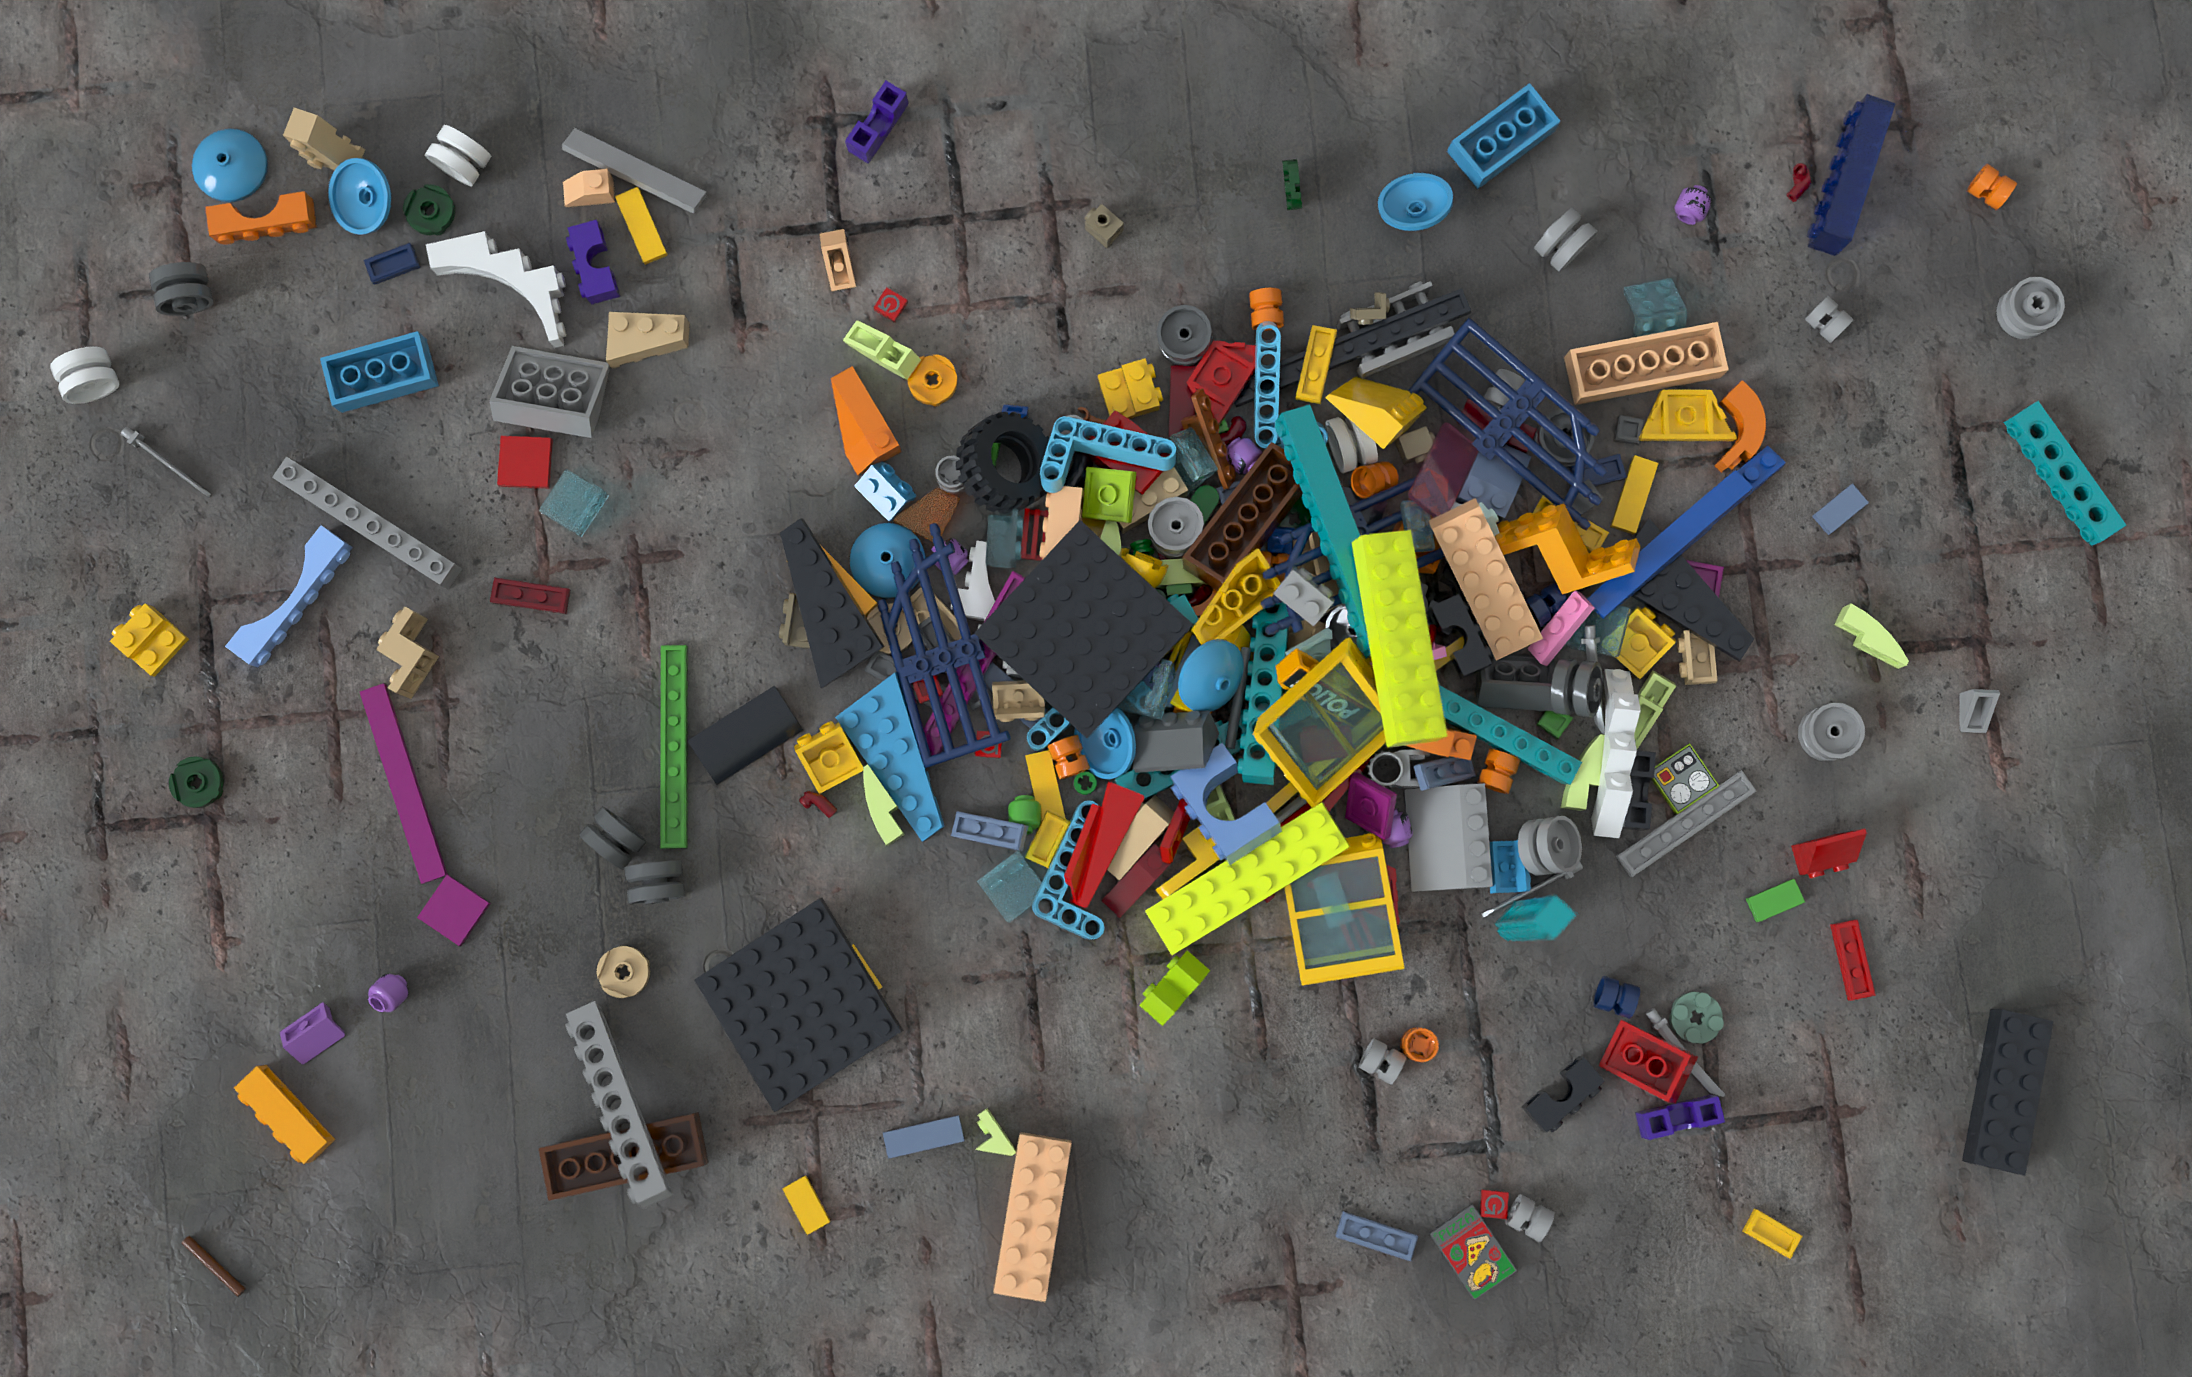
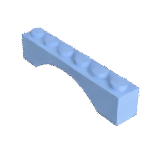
M321 525L305 545L303 571L290 597L269 616L257 622L241 626L225 647L249 665L258 668L260 665L265 664L269 660L270 652L273 648L282 643L286 638L287 630L301 619L302 611L308 604H312L317 599L318 591L321 587L332 580L335 569L339 564L346 562L353 547Z

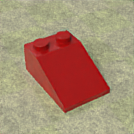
M1114 411L1103 423V425L1147 434L1134 422L1117 411ZM1091 436V438H1090L1089 440H1093V439H1095L1096 437ZM1116 441L1110 443L1112 446L1121 444ZM1138 447L1134 450L1141 452L1144 451L1145 448ZM1161 453L1160 456L1168 457L1170 456V454ZM1088 454L1094 464L1100 468L1136 472L1135 491L1141 495L1146 492L1163 472L1157 469Z
M1866 829L1842 832L1791 845L1799 875L1808 874L1809 878L1825 875L1824 870L1833 868L1834 872L1849 869L1848 864L1858 860L1867 835Z
M1620 1020L1599 1066L1668 1103H1676L1698 1056L1624 1020Z

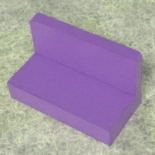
M322 1002L280 1031L283 1048L301 1064H305L343 1038L345 1032L332 1020L330 1008Z

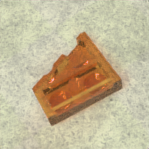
M937 487L896 516L893 521L933 542L930 525L937 523L940 527V535H942L960 498Z

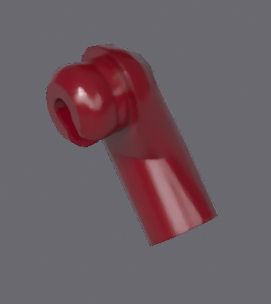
M1241 416L1233 417L1228 432L1219 434L1222 442L1226 445H1229L1236 438H1242L1246 431L1247 425Z

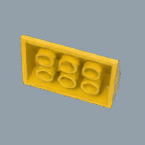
M1358 377L1352 378L1326 397L1329 402L1383 449L1406 432L1427 408L1423 404V399L1415 393L1411 394L1403 389Z

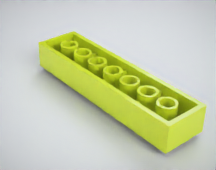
M1411 530L1361 535L1352 542L1386 745L1387 747L1438 741L1447 737Z
M1324 803L1318 804L1282 826V832L1233 864L1229 865L1225 861L1145 910L1171 955L1176 954L1350 848L1349 843Z

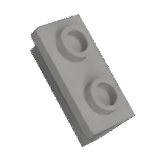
M1294 567L1273 594L1314 627L1334 603L1335 599L1332 597L1334 593L1324 584L1318 586L1312 581V574L1303 567L1300 569Z

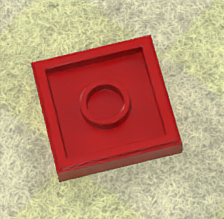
M501 436L497 485L499 487L549 489L553 439L545 437Z

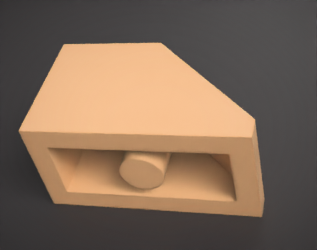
M608 169L582 171L563 182L565 207L615 203L614 180Z
M845 230L820 233L821 249L831 291L856 287Z

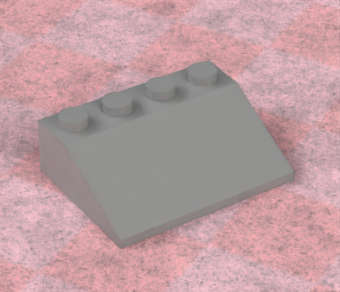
M512 346L489 400L493 421L592 438L600 416L610 365L607 362Z
M1485 784L1441 786L1423 791L1420 788L1404 790L1405 813L1408 814L1413 830V835L1408 843L1411 892L1493 887Z

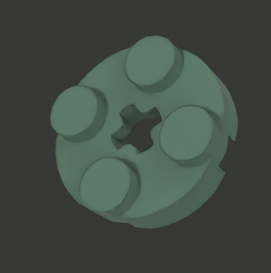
M1687 992L1676 998L1672 1004L1671 1014H1669L1670 1026L1673 1032L1682 1040L1689 1043H1706L1715 1038L1723 1028L1724 1021L1721 1007L1707 993ZM1694 1010L1696 1013L1702 1014L1700 1024L1696 1022L1691 1023L1690 1018L1693 1017L1691 1012Z

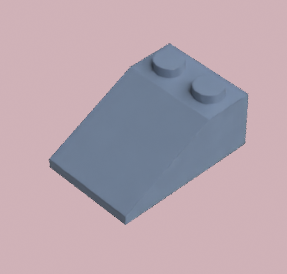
M1505 444L1503 448L1527 468L1531 456ZM1478 451L1455 502L1464 504L1476 498L1478 504L1482 502L1488 510L1492 508L1499 519L1497 523H1500L1507 515L1522 477L1497 455L1492 460H1489Z

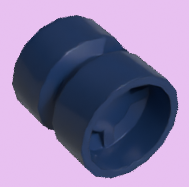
M1555 583L1540 590V595L1533 594L1525 599L1538 628L1548 624L1567 600L1565 594L1562 595L1558 585Z
M1603 976L1595 992L1594 1008L1607 1012L1613 1009L1616 1015L1630 1019L1638 1005L1640 987L1629 983L1620 985L1618 980Z

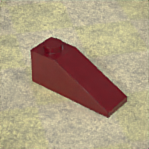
M1154 844L1101 900L1119 918L1170 866L1169 863L1162 862L1160 848Z

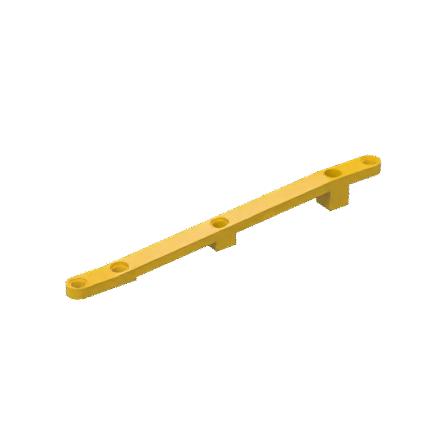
M1463 636L1445 648L1446 657L1434 660L1436 671L1451 661L1450 655L1453 652L1463 648ZM1376 708L1350 730L1352 744L1382 719L1381 714ZM1336 758L1314 761L1308 766V769L1316 776ZM1289 782L1266 804L1274 813L1294 796L1298 790L1292 782ZM1198 827L1182 838L1183 843L1196 861L1156 889L1162 900L1219 860L1212 848L1215 846V843L1211 838L1206 840Z

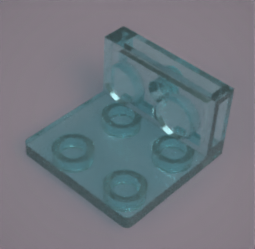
M1671 278L1624 287L1623 293L1635 316L1633 337L1685 328L1687 309Z
M1193 427L1172 434L1168 438L1176 446V464L1174 467L1186 485L1188 494L1219 470Z
M565 470L539 511L582 538L609 495L595 484L593 486L571 471Z
M1013 509L1012 516L989 515L986 566L1016 568V561H1021L1022 546L1021 541H1018V536H1023L1024 521L1023 516H1019L1018 509Z
M1619 606L1604 619L1593 610L1565 646L1586 652V644H1581V639L1585 638V625H1595L1596 637H1600V642L1597 643V654L1619 657L1631 609Z
M1162 659L1160 668L1154 667L1117 708L1135 714L1162 719L1176 675L1173 662Z
M1018 850L977 881L1008 923L1033 905V901L1042 884Z

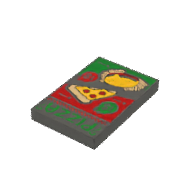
M1473 1204L1468 1205L1429 1232V1235L1474 1301L1517 1272Z

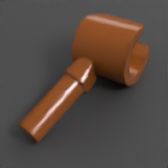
M1084 407L1077 409L1080 413L1086 414L1085 421L1099 424L1105 422V420L1091 416Z

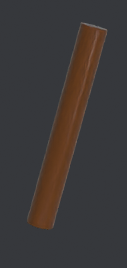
M191 1236L186 1237L181 1244L235 1295L239 1297L246 1290Z

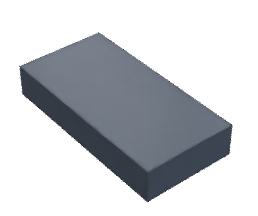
M1852 483L1812 515V517L1829 535L1869 502Z

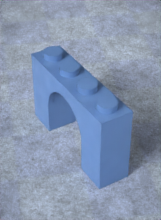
M1221 743L1213 748L1205 768L1182 769L1170 777L1174 784L1171 789L1178 800L1182 798L1187 803L1185 809L1191 819L1197 818L1201 826L1198 828L1205 839L1211 838L1215 846L1212 848L1220 860L1225 858L1229 865L1282 832L1279 821L1265 802L1243 817L1233 821L1219 820L1208 813L1206 805L1210 793L1218 785L1238 773L1237 762L1224 744Z

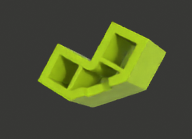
M1188 950L1181 957L1175 955L1166 966L1170 970L1157 985L1152 982L1142 993L1146 998L1139 1006L1162 1026L1173 1016L1186 998L1210 972Z

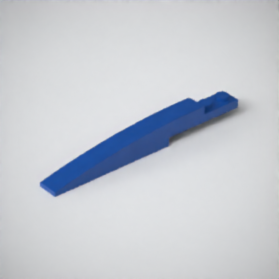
M1766 446L1739 470L1733 471L1639 552L1634 572L1607 580L1587 598L1595 607L1594 611L1602 619L1606 618L1709 532L1714 524L1783 468L1786 462L1769 446Z

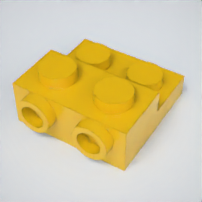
M1146 358L1121 365L1119 369L1097 375L1109 416L1114 411H1117L1130 419L1160 409L1159 402L1163 401L1162 393L1159 387L1154 388L1152 381L1153 378H1156L1152 363L1147 364Z
M148 604L143 606L137 605L129 614L131 619L125 625L120 624L112 631L114 637L110 642L126 657L134 660L150 676L155 677L185 645L189 638L153 606Z
M1637 606L1602 644L1605 649L1639 679L1676 643V639L1673 638L1675 632L1665 623L1660 626L1653 619L1656 615L1646 606L1643 609Z
M833 721L825 723L819 728L821 732L813 736L808 733L799 737L796 740L798 744L794 746L796 754L819 794L863 771V765L839 722L836 724Z

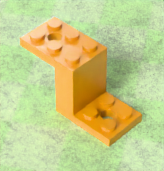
M1564 503L1557 506L1549 505L1542 511L1534 514L1525 513L1518 519L1510 522L1508 520L1502 521L1497 524L1499 534L1494 536L1503 555L1537 544L1562 595L1634 572L1641 547L1637 538L1629 541L1621 540L1614 546L1600 547L1589 553Z

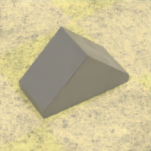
M1972 689L1959 693L1961 732H1987L2000 695L1999 690Z

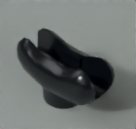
M1074 452L1073 464L1067 474L1064 486L1085 488L1086 467H1092L1093 460L1087 453Z

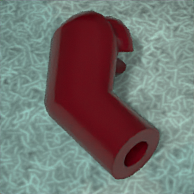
M1799 163L1793 168L1794 186L1787 193V197L1793 202H1796L1811 185L1809 169L1803 163Z
M1205 584L1201 585L1187 599L1191 607L1202 604L1211 594V589Z
M810 790L804 792V795L799 799V802L806 809L810 808L814 803L828 818L837 811V808L824 795Z

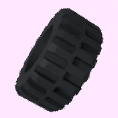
M1006 411L999 412L996 415L988 416L973 426L962 437L960 441L961 446L957 448L956 456L960 458L956 461V470H960L961 473L958 478L961 484H965L967 489L964 491L967 495H973L976 498L974 502L979 506L985 504L986 510L991 512L998 510L1000 514H1008L1011 511L1015 513L1035 503L1047 494V491L1043 489L1041 484L1040 469L1050 438L1043 434L1042 431L1044 429L1039 424L1035 426L1032 423L1033 419L1027 416L1021 418V414L1016 412L1010 414ZM993 443L1007 446L1017 456L1021 465L1019 483H1013L1004 479L995 469L991 457ZM1050 475L1047 479L1053 480L1055 475Z

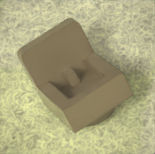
M1375 292L1374 307L1350 308V318L1358 320V324H1373V319H1386V313L1390 309L1386 293Z

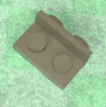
M790 593L789 599H785L783 604V614H786L785 624L781 623L779 638L783 639L782 643L785 646L810 649L797 596L795 593Z

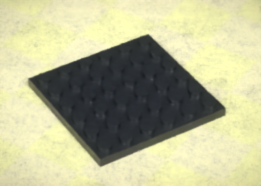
M1079 520L977 629L975 634L1088 739L1194 625L1089 527Z
M823 898L817 899L694 979L774 1113L904 1031Z

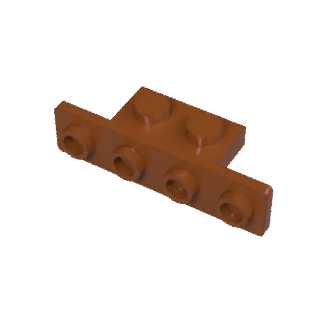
M1201 388L1191 397L1197 415L1185 417L1181 420L1197 467L1214 463L1223 489H1229L1235 481V469L1227 461V446L1220 438L1219 424L1213 418L1210 398L1208 395H1205L1204 389Z

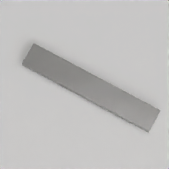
M576 128L562 144V150L601 169H608L611 174L693 214L706 198V191Z
M1741 770L1619 853L1616 857L1628 875L1633 877L1754 794L1756 789Z

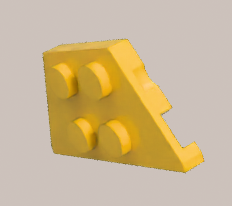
M1662 390L1659 392L1642 429L1639 441L1736 440V434L1731 432L1725 421L1727 417L1718 406L1717 399L1712 390Z

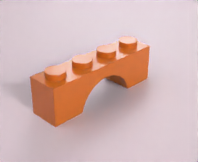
M305 191L280 195L275 208L269 214L260 218L242 216L240 211L231 203L205 207L209 236L217 243L223 245L233 244L235 240L255 241L261 236L280 237L287 232L305 233L309 229L317 228L313 199Z

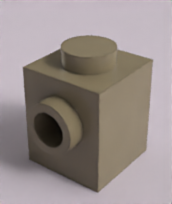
M1103 204L1097 209L1092 208L1085 216V230L1106 248L1124 231V223Z
M1427 427L1401 435L1395 441L1404 465L1414 461L1420 464L1430 460V455L1433 454L1435 446H1437L1434 434L1428 432Z

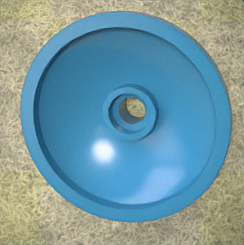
M224 129L207 136L197 147L192 160V173L197 185L208 196L223 202L240 201L251 196L264 182L268 169L267 156L262 145L252 135L237 129ZM226 156V161L221 163V158Z
M351 158L342 162L333 172L329 183L328 196L332 213L337 222L344 229L354 234H370L377 231L385 223L391 207L390 187L382 170L367 159Z
M1427 173L1408 174L1393 180L1382 190L1378 199V209L1382 219L1390 226L1406 231L1423 230L1438 224L1449 214L1453 206V193L1449 184L1442 178Z
M882 523L868 528L856 539L851 549L850 568L854 579L867 593L873 596L895 598L898 590L894 574L891 570V563L896 561L900 563L902 574L906 580L915 567L909 540H918L920 551L925 559V552L920 540L906 527L894 523ZM884 554H890L891 558L889 561H882ZM918 579V581L915 583V585L912 587V589L918 584L919 579Z
M1223 639L1208 641L1195 649L1184 663L1179 676L1178 690L1182 702L1193 711L1209 710L1212 712L1225 705L1235 695L1242 681L1244 661L1240 650L1231 642Z
M1116 708L1088 739L1075 728L1074 735L1079 736L1083 747L1080 753L1086 755L1090 766L1089 771L1102 779H1113L1120 777L1129 770L1135 757L1136 740L1130 721L1119 708Z

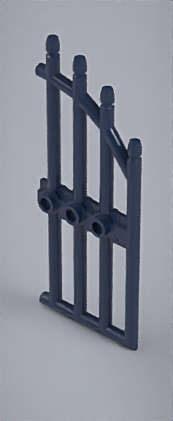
M1468 317L1409 388V391L1418 394L1420 391L1424 392L1476 437L1472 445L1489 460H1492L1497 455L1555 506L1564 503L1572 520L1577 522L1579 527L1587 530L1591 526L1590 522L1585 517H1582L1572 505L1578 493L1588 498L1596 506L1602 502L1600 496L1593 493V490L1583 483L1585 465L1593 468L1594 472L1602 477L1608 472L1605 466L1599 464L1598 460L1587 452L1583 428H1586L1593 436H1597L1600 429ZM1469 332L1475 335L1526 379L1517 391L1460 344ZM1453 351L1509 398V401L1500 411L1444 364ZM1437 371L1493 418L1484 430L1427 383ZM1545 397H1548L1570 416L1574 440L1536 409ZM1529 416L1576 455L1574 474L1519 428ZM1512 435L1571 485L1565 499L1561 498L1503 448Z
M1428 471L1349 505L1360 536L1376 533L1434 506L1439 515L1448 512ZM1422 484L1425 486L1430 498L1367 525L1361 511ZM1311 522L1279 537L1282 545L1288 544L1292 540L1297 541L1287 561L1263 572L1265 580L1272 579L1276 575L1285 573L1286 578L1294 567L1297 568L1324 556L1320 546L1302 554L1311 533L1315 532ZM1431 525L1413 532V543L1433 535L1434 532ZM1442 548L1417 558L1418 569L1444 558L1445 555ZM1328 570L1314 576L1311 580L1319 586L1333 579ZM1338 594L1332 596L1335 600L1329 609L1342 604ZM1272 595V597L1269 596L1262 600L1261 606L1264 609L1270 608L1274 604H1279L1283 601L1277 596ZM1286 605L1288 617L1268 625L1265 629L1267 634L1270 635L1292 626L1295 634L1304 629L1301 622L1305 619Z
M937 523L930 525V533L933 536L932 540L936 552L927 558H923L918 540H909L915 567L906 580L902 574L900 563L898 561L891 563V570L894 574L898 590L891 612H888L889 608L885 599L877 602L924 768L1011 739L1007 730L1003 732L999 730L979 660L986 658L984 645L976 634L971 635L948 558L949 555L955 553V547L952 543L945 546L943 537L940 535V527ZM937 562L940 563L962 638L948 643L927 571L928 568ZM918 579L939 647L928 651L925 650L909 591ZM902 608L916 655L903 659L895 632ZM967 664L970 665L990 736L977 740L956 670V668ZM947 672L967 740V744L954 748L933 677ZM923 679L944 748V752L931 755L911 687L912 683Z

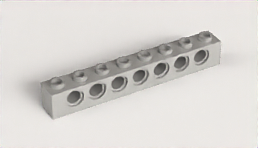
M287 456L272 477L448 590L462 570L458 565Z
M593 1001L567 1013L566 1016L569 1022L565 1024L571 1038L575 1037L577 1046L574 1047L575 1053L579 1061H584L586 1067L583 1070L584 1077L588 1084L592 1083L595 1092L591 1093L596 1107H601L603 1116L600 1117L601 1123L605 1131H610L612 1136L609 1144L614 1155L618 1154L621 1160L618 1168L623 1179H628L630 1188L627 1189L632 1203H637L640 1207L646 1208L673 1195L602 1008ZM590 1030H595L594 1036L591 1039L585 1040L586 1033ZM599 1053H604L603 1059L598 1063H594V1057ZM607 1076L613 1077L612 1082L608 1086H602V1082ZM617 1099H621L620 1107L616 1110H611L612 1103ZM625 1123H630L629 1131L620 1134L621 1126ZM639 1146L638 1155L629 1158L630 1150L633 1147ZM644 1170H648V1178L643 1182H638L639 1174Z

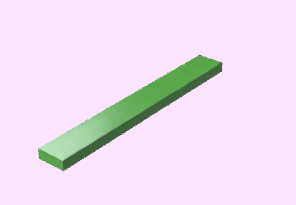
M687 645L661 646L660 849L688 848Z

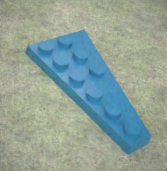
M895 672L835 718L923 842L945 827L937 799L933 794L929 773L924 768L898 675Z

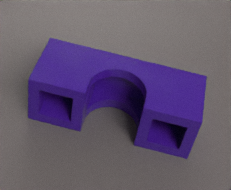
M886 80L872 100L873 107L867 119L863 123L858 121L845 140L848 152L868 164L909 104L907 93Z
M593 220L567 227L570 236L566 237L569 250L574 251L576 259L572 260L575 273L577 275L580 274L582 283L578 284L582 298L586 297L592 305L620 297L615 275L611 268L608 266L596 269L591 266L595 255L608 251L603 230L598 221Z
M1706 1095L1635 1112L1641 1138L1647 1140L1673 1135L1678 1130L1703 1128L1725 1122L1719 1097L1714 1095Z

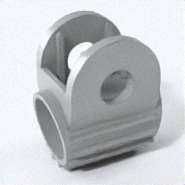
M1390 750L1388 752L1381 751L1380 754H1375V757L1370 759L1371 763L1367 766L1370 771L1368 776L1372 778V781L1390 790L1394 787L1400 789L1420 788L1418 780L1410 778V760H1425V757L1430 756V753L1422 750H1400L1394 753H1390ZM1381 759H1393L1399 764L1401 771L1395 781L1382 783L1374 777V766Z

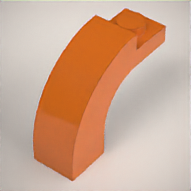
M1743 380L1718 403L1733 417L1737 426V438L1734 445L1714 465L1721 473L1728 467L1731 470L1734 469L1742 459L1746 462L1752 458L1760 448L1765 435L1766 418L1762 403L1755 392Z
M1446 728L1447 737L1434 742L1406 746L1441 756H1452L1471 761L1477 735Z

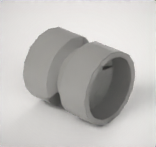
M1827 296L1805 320L1814 329L1820 328V334L1831 343L1854 319L1844 310H1837L1838 304ZM1826 314L1832 317L1828 322L1823 318Z
M1498 369L1495 373L1515 391L1525 382L1521 376L1509 370ZM1492 385L1493 387L1487 389L1484 398L1500 411L1509 401V398Z
M957 456L942 458L935 469L940 488L950 495H958L967 489L965 484H961L958 478L961 473L960 470H956V461L960 459Z
M1373 1038L1367 1046L1358 1067L1371 1075L1376 1072L1380 1080L1392 1085L1402 1070L1407 1056L1394 1048L1387 1050L1386 1044ZM1383 1060L1387 1061L1386 1065L1382 1064Z
M1520 1194L1513 1202L1507 1214L1505 1224L1518 1231L1524 1229L1525 1235L1540 1242L1548 1233L1554 1220L1555 1212L1542 1205L1536 1207L1535 1201Z

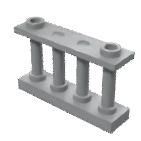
M1422 281L1411 285L1408 291L1389 298L1390 309L1394 308L1395 313L1398 314L1406 311L1403 303L1416 298L1419 305L1428 302L1425 294L1429 293L1433 286L1431 281L1425 284ZM1350 311L1340 316L1341 319H1339L1337 324L1338 330L1348 327L1351 333L1360 329L1357 324L1358 320L1350 318ZM1373 319V324L1383 319ZM1443 326L1431 329L1430 335L1423 338L1417 335L1411 337L1406 342L1407 345L1400 348L1397 345L1386 347L1384 354L1375 357V355L1369 354L1362 357V364L1357 369L1359 377L1364 379L1447 344L1455 334L1452 326L1445 329Z

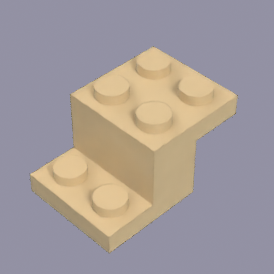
M404 607L403 610H399L392 621L394 624L390 630L383 633L378 641L379 646L376 650L402 666L400 670L397 669L390 677L388 688L397 694L412 699L439 656L414 641L428 619Z

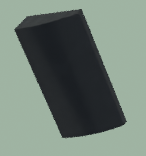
M773 686L687 741L716 785L802 732L803 728L779 690Z

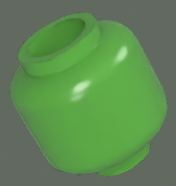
M1021 795L1015 797L1014 801L1010 802L1008 806V822L1028 826L1026 835L1032 834L1033 830L1041 825V804L1033 796Z

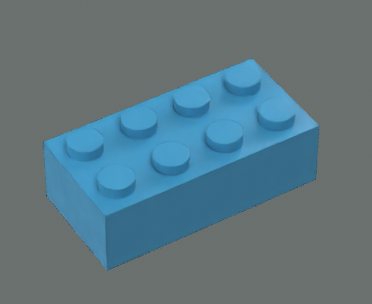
M1529 83L1452 140L1447 152L1475 187L1479 189L1553 134L1561 121Z
M419 331L320 358L331 404L341 413L439 386L427 339Z

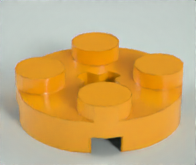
M933 354V356L919 357L921 361L908 378L911 394L923 404L939 406L949 400L956 391L958 377L955 368L947 358L941 355ZM928 375H938V383L936 385H928L926 377Z

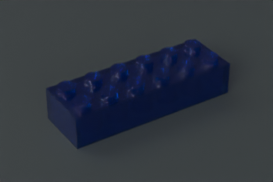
M1866 94L1860 102L1857 101L1852 111L1849 110L1843 121V125H1846L1845 131L1840 134L1836 143V147L1839 148L1837 156H1833L1829 165V170H1832L1830 178H1826L1822 186L1821 192L1824 193L1822 201L1818 202L1814 211V215H1817L1815 223L1811 224L1807 233V237L1810 238L1807 247L1836 256L1852 241L1896 103Z

